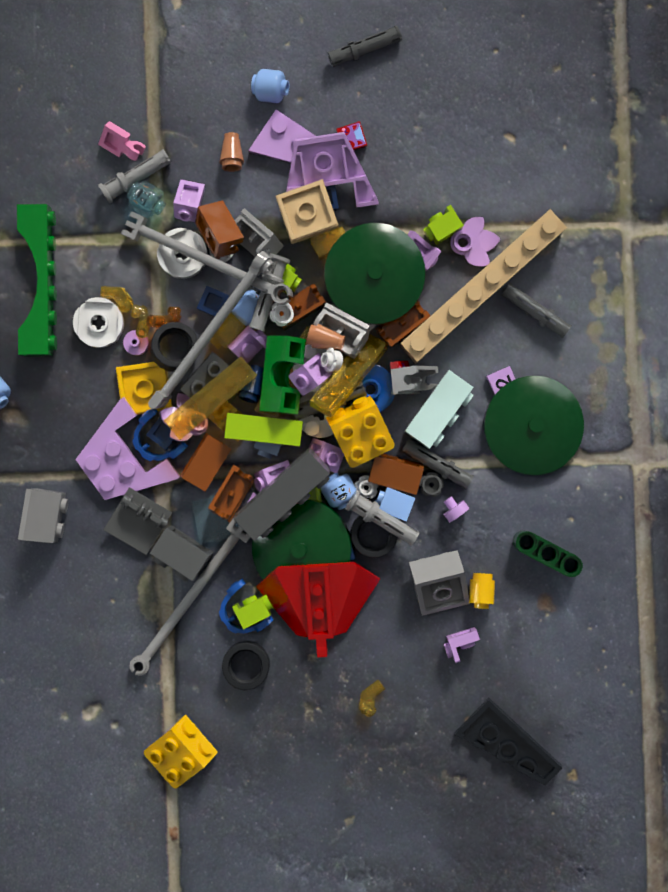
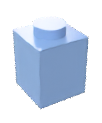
M386 487L385 491L380 490L376 499L380 509L404 521H407L415 501L414 497Z

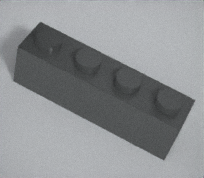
M309 447L236 513L234 520L254 541L260 536L265 538L274 529L272 525L276 521L280 520L283 522L292 513L290 509L295 504L302 505L311 496L309 492L313 488L317 487L320 489L330 479L328 477L330 468Z

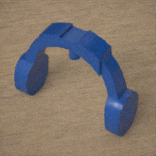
M151 408L138 419L140 423L134 432L133 445L146 460L158 461L169 457L174 459L187 448L188 445L184 441L163 454L152 453L146 450L150 447L149 443H146L144 446L141 443L140 431L142 427L158 412L156 409Z
M243 578L233 583L226 591L228 594L223 599L219 611L221 621L225 623L228 630L235 634L249 633L254 630L259 632L269 626L274 620L269 616L243 630L242 627L232 623L236 619L234 615L228 618L226 611L227 603L232 595L246 584Z

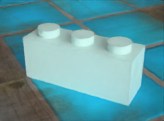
M448 370L404 432L427 449H430L432 445L437 447L445 436L441 433L446 425L451 427L459 417L456 411L461 405L466 407L472 399L473 394L470 392L474 387Z

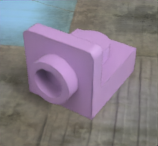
M180 180L173 203L175 218L186 222H195L198 206L201 205L205 192V184Z
M248 325L231 342L228 348L243 363L247 364L263 347L266 349L267 336L260 330L255 332Z
M318 353L289 375V379L301 395L304 396L319 386L334 372L328 373L324 370V367L321 365V355Z
M312 438L309 447L330 468L331 472L337 473L344 457L341 448Z
M286 460L254 473L256 489L259 492L290 465L289 461Z
M475 627L446 636L448 643H445L444 647L448 658L453 657L455 663L460 662L456 647L460 646L461 649H467L474 646L475 641L480 640Z

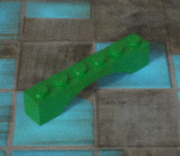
M17 204V230L24 237L32 251L38 279L33 307L24 323L18 329V355L23 357L53 356V350H57V337L53 335V325L57 324V314L53 310V301H56L57 298L56 286H53V276H56V262L52 261V251L56 250V238L52 236V226L56 225L55 211H52V208L47 204Z

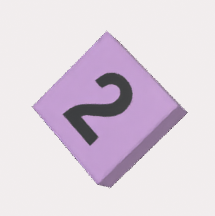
M510 366L486 376L494 395L504 385L515 380Z

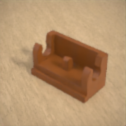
M224 201L198 206L195 224L214 258L220 259L223 256L238 252V247L232 245L242 243L244 236Z
M315 284L308 286L289 298L291 300L289 304L292 306L294 317L291 322L281 327L285 331L325 306L326 301L320 295ZM280 311L279 314L280 316H283L284 313L283 311Z
M417 300L415 305L405 315L392 322L381 324L375 330L391 349L430 317V314L421 307L420 302Z
M205 433L180 476L196 487L206 491L231 451V448Z
M383 453L374 458L368 482L417 495L424 465Z
M233 465L210 503L208 510L230 523L254 483L253 476L244 473L239 467Z

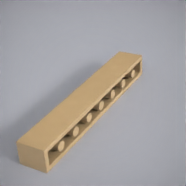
M551 209L548 210L403 340L399 346L415 364L419 362L554 241L567 227Z

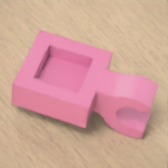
M110 121L104 126L98 145L114 155L120 157L124 153L134 161L138 159L139 154L143 155L146 148L141 142L130 141L129 137L131 134Z

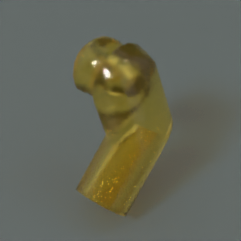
M101 286V298L114 299L121 312L126 313L133 308V299L125 288Z
M135 304L132 307L131 316L139 318L136 335L140 338H145L151 326L148 308L144 305L139 306Z
M379 679L365 688L360 694L359 709L367 717H371L376 713L374 706L375 697L385 690Z

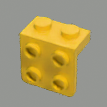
M371 396L367 398L360 397L352 405L346 408L335 409L330 413V416L326 417L349 466L352 468L392 450L395 446L380 411Z
M187 715L179 719L164 735L144 750L145 757L170 786L175 789L202 770L218 753Z

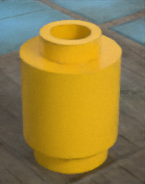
M473 573V579H470L469 603H474V608L489 609V604H494L495 580H493V574Z

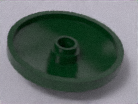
M383 223L362 224L346 231L333 244L325 263V285L329 297L339 310L366 324H385L399 319L415 305L425 283V264L416 243L402 230Z
M525 376L507 383L492 397L484 416V435L490 451L504 466L521 474L542 475L561 468L577 452L584 433L583 413L576 397L560 382L544 376Z
M308 499L302 505L295 504L290 509L292 513L283 522L280 520L276 521L272 525L274 529L265 538L260 536L255 541L252 540L253 561L263 580L278 566L350 562L351 538L343 519L331 507L312 499Z

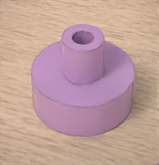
M133 330L125 335L123 345L128 353L139 356L148 350L149 339L143 332Z
M451 496L444 501L449 510L443 515L450 523L464 514L469 507L464 500L456 503Z

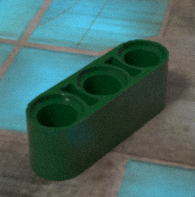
M522 530L514 535L513 546L515 549L568 577H576L582 572L583 563L578 556L529 531ZM524 535H528L531 538V545L526 549H522L519 545L520 538ZM546 547H551L553 550V557L549 560H544L541 554L542 550ZM572 558L575 561V568L570 572H566L564 563L567 559Z

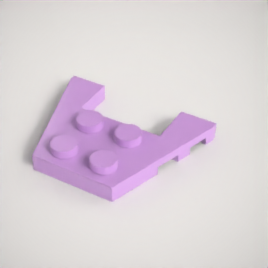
M345 132L294 140L286 192L322 179L325 186L353 182L356 207L379 204Z
M125 397L119 400L76 458V461L104 500L124 495L129 487L138 491L176 480L180 477L168 458L145 472L116 430L137 416Z

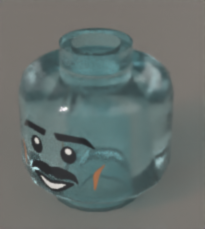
M148 181L136 182L127 195L129 207L145 218H150L154 214L159 215L166 205L163 201L164 192Z

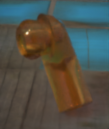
M168 307V315H149L146 320L147 325L152 328H160L163 324L179 322L182 318L180 316V307Z

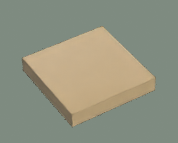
M323 179L276 196L292 244L339 228Z

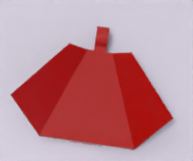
M355 562L278 566L256 585V588L263 596L267 594L273 608L297 636L308 637V640L316 639L317 658L327 657V639L347 632L380 581V578Z

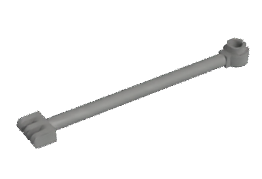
M132 211L129 216L137 220L136 224L128 220L125 223L126 226L133 229L132 233L127 230H122L121 232L122 235L137 242L142 235L240 281L247 274L245 271L146 227L148 219ZM256 277L251 286L270 294L273 301L280 305H286L291 301L288 298L280 299L282 291H286L287 296L293 297L291 288L283 283L273 285Z
M262 251L255 257L247 274L163 388L156 391L149 400L148 405L150 408L156 409L166 406L172 398L170 395L256 277L261 273L267 274L274 265V262L271 261V256Z
M234 518L226 527L231 532V535L142 655H137L130 661L131 672L136 669V662L143 664V670H137L135 675L142 676L148 672L153 655L239 539L245 543L249 540L250 536L243 532L244 529L241 526L239 528L235 526L237 522Z

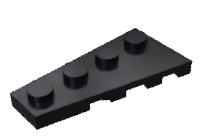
M489 697L455 731V736L471 742L478 749L487 751L496 756V759L514 766L521 773L543 785H546L562 769V765Z

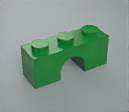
M267 336L259 411L298 415L300 392L298 389L290 386L289 373L294 365L304 364L306 339L292 336Z

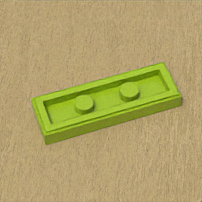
M227 413L224 438L300 446L303 421Z

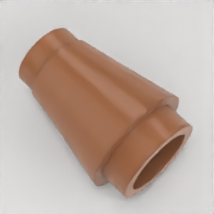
M234 132L224 134L219 161L224 171H239L244 164L239 134Z
M320 324L317 326L311 325L306 344L312 345V348L316 349L333 348L334 350L342 351L346 336Z

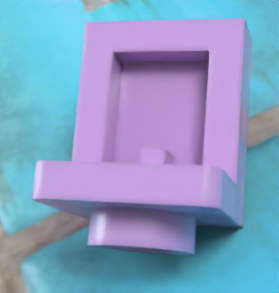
M410 230L407 235L418 246L424 260L425 271H427L436 264L441 250L431 246L415 231Z

